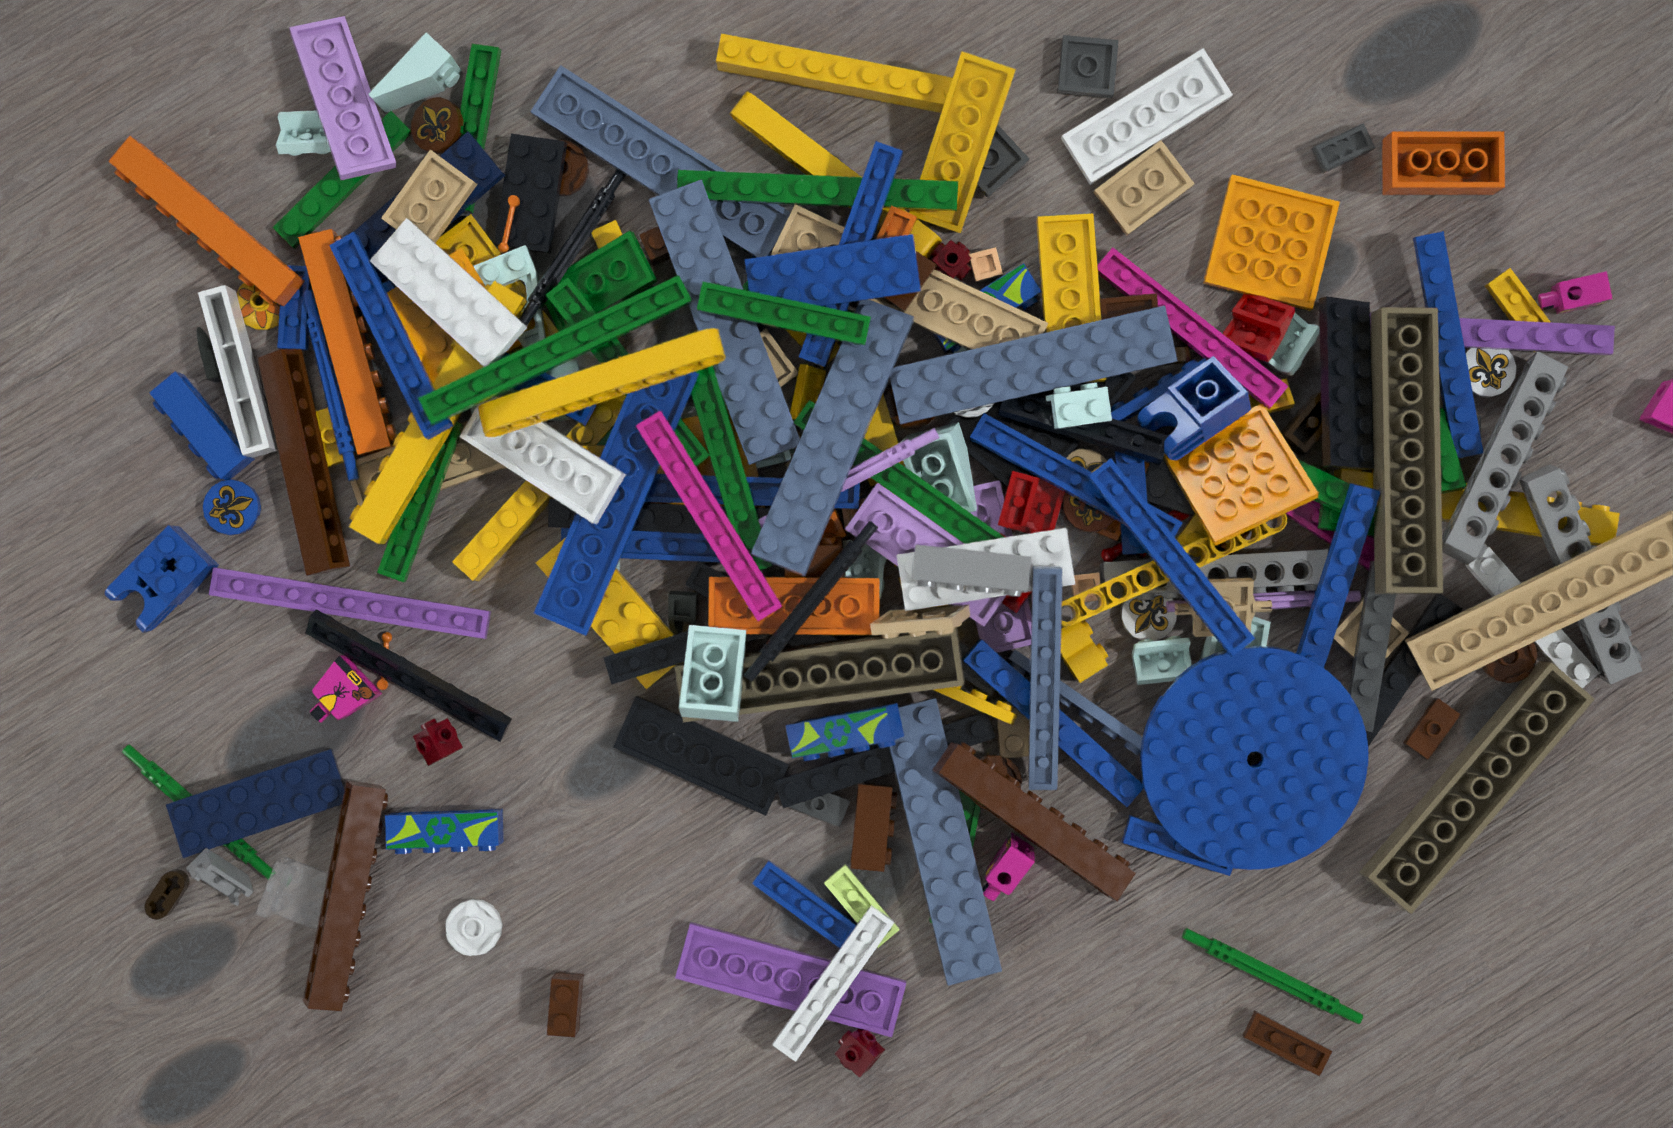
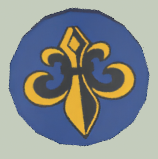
M237 480L220 481L212 486L205 495L203 503L204 517L209 526L219 533L227 535L243 534L253 528L258 516H260V498L256 491L244 482Z

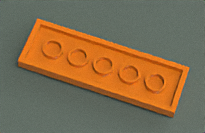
M709 577V627L746 630V634H774L819 578L765 577L782 607L757 621L730 577ZM841 578L795 635H872L870 624L879 618L880 578Z

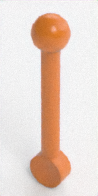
M511 195L508 198L510 205L502 242L498 245V250L501 253H506L509 250L507 242L515 207L520 204L519 197Z
M384 632L381 636L384 642L383 647L389 649L392 634ZM381 676V679L377 682V687L380 690H385L389 683L386 678Z

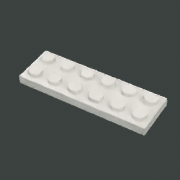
M1203 48L1062 135L1061 140L1091 185L1151 148L1160 140H1164L1227 101L1233 94Z
M407 218L370 260L373 265L484 367L500 360L527 329L525 324Z
M499 394L478 404L460 435L462 439L594 524L599 522L626 474L544 422L501 436L486 437L483 432L478 407L485 402L503 396Z
M1067 528L943 547L1030 556L1031 566L1028 592L1032 591L1033 566L1062 567V587L1075 585ZM915 552L897 554L905 611L1005 596L1003 595L1004 589L992 588V593L975 592V586L964 585L963 590L946 589V583L935 582L934 587L917 586L918 580H912Z

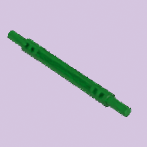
M130 744L123 749L122 753L141 769V774L173 802L193 796L153 760H147ZM243 838L224 844L244 864L249 863L268 881L277 873L256 855L258 852Z
M1185 928L1183 931V939L1205 949L1207 954L1331 1015L1336 1013L1356 1024L1361 1023L1363 1014L1339 1003V999L1215 938L1208 939L1188 928Z

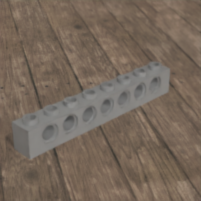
M1540 352L1535 353L1527 360L1442 535L1443 553L1466 565L1476 559H1481L1487 549V545L1484 544L1488 535L1491 536L1496 530L1499 523L1496 520L1499 511H1503L1510 501L1508 492L1520 480L1522 472L1519 469L1522 463L1525 464L1532 455L1533 448L1530 446L1533 440H1537L1543 432L1545 425L1541 423L1544 417L1552 412L1556 404L1553 398L1556 392L1559 393L1567 381L1564 375L1568 366ZM1535 384L1541 386L1543 393L1536 389ZM1524 407L1531 411L1532 416L1525 413ZM1512 430L1520 435V440L1514 437ZM1501 454L1507 456L1509 464L1502 460ZM1489 477L1497 482L1498 488L1491 485ZM1478 501L1485 505L1486 512L1480 510ZM1466 525L1473 528L1475 536L1468 534Z
M1550 464L1520 478L1519 482L1554 567L1595 547L1594 545L1591 546L1588 538L1591 535L1590 529L1586 522L1580 519L1578 510H1580L1579 502L1569 492L1567 485L1570 484V481L1563 469ZM1556 491V500L1553 503L1548 504V495L1551 492ZM1566 517V526L1558 529L1559 520ZM1577 542V550L1569 555V546ZM1619 601L1577 621L1596 669L1599 671L1600 678L1610 685L1642 672L1639 664L1642 661V657L1638 649L1634 645L1632 646L1629 637L1632 636L1628 624L1624 620L1622 621L1619 612L1622 610ZM1608 618L1606 627L1599 629L1600 622ZM1618 643L1616 652L1609 654L1610 647Z
M1328 549L1227 555L1199 569L1207 579H1209L1208 573L1211 569H1216L1220 573V579L1237 578L1236 572L1239 567L1245 568L1248 572V578L1254 581L1253 594L1266 593V588L1277 587V592H1293L1294 586H1305V591L1316 590L1328 555ZM1191 557V559L1198 563L1200 557ZM1152 560L1103 562L1100 564L1101 583ZM1295 564L1300 565L1304 570L1301 579L1293 575L1292 569ZM1267 566H1272L1276 571V577L1273 581L1265 577L1264 570ZM1143 571L1138 572L1136 577L1137 583L1146 587L1150 580L1148 574ZM1169 581L1162 587H1156L1138 595L1137 598L1138 600H1154V594L1165 593V599L1182 598V595ZM1119 583L1112 584L1111 594L1115 598H1121L1124 594L1122 585Z

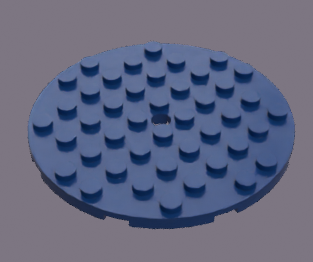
M1269 646L1244 647L1233 657L1224 650L1201 659L1188 667L1174 679L1175 682L1166 690L1164 695L1159 697L1150 713L1142 738L1140 752L1142 782L1151 808L1162 826L1179 844L1206 861L1234 869L1257 870L1279 867L1295 862L1319 849L1342 828L1351 816L1359 801L1367 776L1368 742L1366 730L1360 712L1348 691L1330 672L1314 661L1295 652ZM1254 751L1260 752L1262 761L1250 766L1247 763L1248 755Z

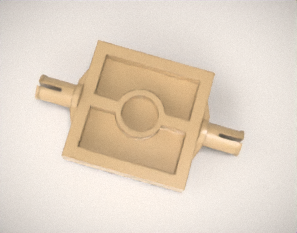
M1251 578L1208 579L1250 632L1255 612H1272L1271 600L1255 601L1253 596L1254 581ZM1188 603L1175 604L1176 616L1192 615L1193 635L1195 637L1214 636Z

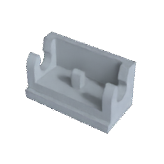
M205 848L186 867L193 879L196 881L201 879L229 897L230 902L235 906L239 905L238 896L241 892L247 897L254 892L249 875L208 848Z

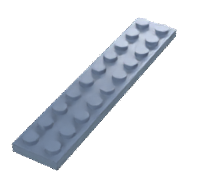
M561 65L530 111L532 115L622 171L658 196L677 189L678 170L727 172ZM710 201L723 237L755 258L770 256L791 212L778 204Z
M702 179L648 199L677 276H680L692 299V302L688 305L698 331L710 328L719 331L726 359L713 366L749 465L796 448L800 438L757 324L697 311L702 281L743 290Z
M869 299L861 300L855 311L856 314L871 317L865 346L842 341L751 552L752 556L805 576L886 388L892 369L897 362L914 322V316Z
M1161 306L893 367L890 374V382L900 424H905L1046 392L1056 388L1068 387L1177 362V356L1166 307Z
M934 697L898 706L904 737L896 739V745L889 746L946 984L949 986L1001 972L1000 960L959 791L932 771L948 747L937 700Z

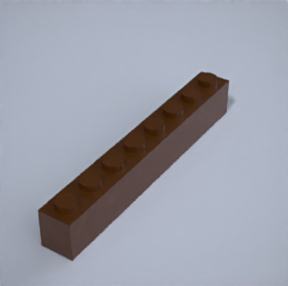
M279 349L258 357L280 461L306 576L329 573L350 567L302 349Z
M962 742L960 745L956 743L949 744L932 769L933 772L1102 894L1115 901L1120 899L1136 874L1128 868L1131 864L1118 854L1115 857L1106 852L1109 848L1096 838L1093 841L1085 836L1087 831L1079 825L1072 823L1070 826L1063 821L1064 814L1053 807H1050L1048 810L1041 805L1042 798L1031 791H1028L1026 794L1019 789L1020 782L1008 774L1003 777L997 773L998 767L986 758L983 761L979 760L974 756L976 751L966 743Z
M346 781L303 996V1003L308 1009L342 1011L343 1003H347L349 999L350 988L347 986L349 975H353L355 969L353 953L354 948L359 946L361 937L358 927L360 920L364 919L366 913V904L363 902L365 892H369L371 888L372 878L369 872L371 865L375 864L377 858V849L374 847L376 837H380L382 832L381 812L386 809L388 803V794L385 793L386 789L379 784Z

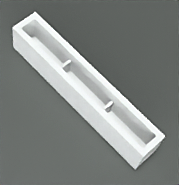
M223 285L198 292L242 455L254 458L278 451L273 425L236 290Z

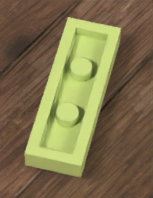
M846 864L824 881L827 888L857 923L870 905H873L890 918ZM895 922L878 945V948L899 931V927Z

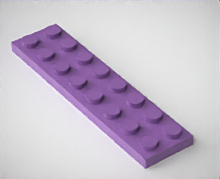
M690 922L675 978L796 1011L831 960ZM861 969L826 1020L892 1037L906 981Z

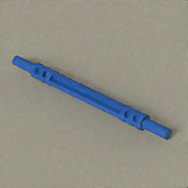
M313 290L303 292V297L309 317L306 321L339 455L343 456L348 481L359 480L360 477L354 457L356 449Z

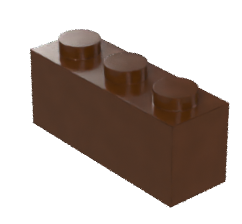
M868 782L858 784L851 869L884 872L885 865H890L892 848H887L888 837H893L894 820H889L890 809H896L897 792H892V785Z

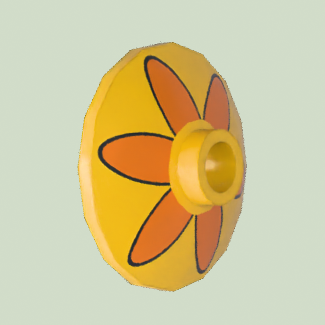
M243 283L237 291V297L244 323L257 330H269L279 326L280 304L274 302L271 305L264 300L262 305L257 306L255 301L259 297L258 294L261 290L255 285L251 288Z

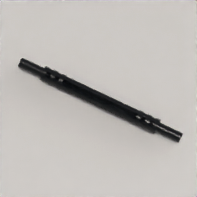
M616 169L607 185L600 188L529 296V303L518 318L526 326L537 310L543 308L548 300L546 294L558 285L614 200V193L626 176L622 171Z
M869 521L853 542L849 541L761 648V654L744 674L748 680L753 682L769 661L773 662L863 552L861 548L878 529L873 522Z

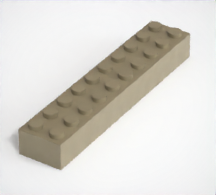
M1381 307L1370 314L1374 446L1373 489L1381 491L1374 511L1375 594L1443 593L1438 308Z
M957 627L953 629L952 633L938 635L936 631H926L925 635L916 637L909 636V633H899L898 637L887 639L882 638V635H873L784 647L773 662L769 661L753 682L748 680L744 674L761 652H747L744 655L739 715L964 686L965 679ZM685 662L674 667L679 699ZM682 717L683 722L705 720L701 718Z
M1539 661L1532 669V672L1522 680L1359 873L1399 908L1412 914L1595 699L1555 664Z

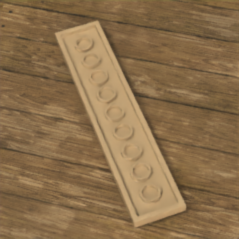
M795 204L771 255L837 246L840 243L845 227ZM936 270L930 275L921 288V292L917 294L905 312L914 316L913 324L968 350L1042 334L1048 325L1047 322ZM882 297L869 299L871 301L901 311L900 309H898Z
M1673 510L1406 639L1405 641L1431 691L1672 576Z

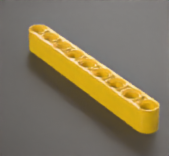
M748 91L745 92L729 113L738 124L805 175L861 177ZM883 208L876 227L879 231L890 208ZM919 220L916 221L911 232L914 235L915 249L929 259L942 240Z
M714 328L701 330L485 402L478 407L484 435L486 437L501 436L719 364L726 359L719 331Z
M1283 514L1276 517L1277 525L1275 528H1270L1265 522L1250 529L1252 534L1249 540H1245L1241 535L1225 541L1226 548L1223 552L1218 551L1214 547L1209 536L1183 546V549L1187 554L1191 548L1199 551L1201 557L1199 562L1195 564L1200 568L1280 532L1287 524V516ZM1152 560L1062 601V606L1069 607L1072 610L1073 616L1069 622L1061 620V627L1081 622L1170 580L1155 561ZM1140 571L1147 573L1150 580L1146 587L1137 583L1136 577ZM1119 583L1122 585L1124 594L1121 598H1115L1111 594L1112 584ZM1089 594L1096 596L1098 599V606L1095 610H1090L1085 606V598Z

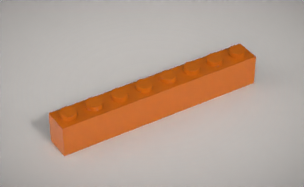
M129 136L109 160L117 168L114 173L126 183L130 181L135 183L137 187L134 190L148 201L150 198L158 203L155 206L157 210L168 218L171 215L178 220L176 225L188 235L193 232L199 238L196 242L208 252L214 250L220 256L217 260L229 270L233 267L240 272L238 278L251 288L253 285L261 290L258 295L269 304L273 305L276 302L285 306L305 282L303 278L135 138Z
M332 229L298 237L357 454L366 456L394 447L393 443L397 433L394 425H389L386 415L390 413V408L386 397L382 398L379 387L383 386L379 371H374L372 360L375 359L373 346L371 343L367 344L364 333L368 332L367 323L364 316L360 317L358 314L357 306L359 304L329 246L343 237L342 235L338 236Z

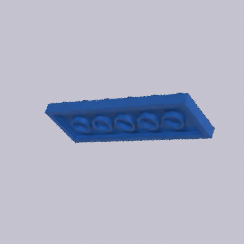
M913 234L745 259L749 291L818 306L921 292Z

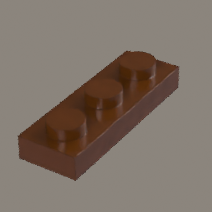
M1254 1011L1242 1035L1244 1038L1318 1076L1321 1075L1333 1052L1329 1048L1257 1011Z

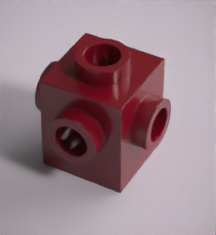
M952 240L946 245L940 243L931 254L934 257L932 262L937 264L935 270L953 279L958 278L961 281L971 269L968 266L972 259L969 256L970 251L959 241L956 244ZM952 255L957 262L954 264L949 263L947 256Z
M434 718L420 726L422 731L413 736L416 748L423 755L428 766L463 748L457 737V731L451 725L448 718L437 722Z
M858 1028L853 1033L848 1030L838 1041L841 1047L834 1055L840 1059L841 1064L846 1069L853 1071L860 1078L871 1069L885 1049L876 1041L875 1036L871 1032Z

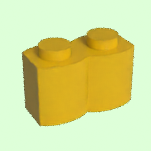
M1086 620L1071 626L1061 627L1060 656L1078 683L1083 682L1108 666L1105 659L1109 656L1100 643L1095 645L1090 635L1093 634V631Z

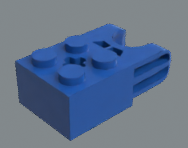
M1212 356L1170 385L1166 393L1145 406L1139 412L1137 421L1142 428L1151 431L1164 426L1176 428L1164 441L1165 455L1170 460L1176 461L1251 410L1247 390Z
M168 525L106 588L105 596L110 601L125 599L134 591L139 592L144 598L145 605L142 613L136 620V626L142 633H146L155 629L178 605H181L213 572V567L217 568L219 564L180 526ZM174 560H176V563L174 564V566H176L175 570L172 569V563Z

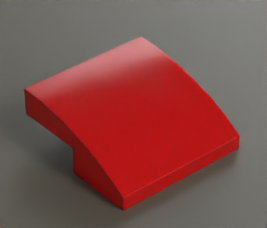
M1243 294L1231 311L1233 315L1232 321L1222 334L1250 356L1269 362L1288 330L1295 313V307L1263 296Z
M1012 471L998 525L1028 534L1055 530L1065 492L1038 477Z

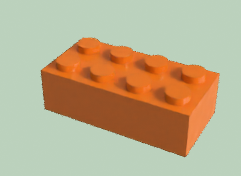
M1392 131L1382 140L1383 195H1494L1505 188L1504 131Z

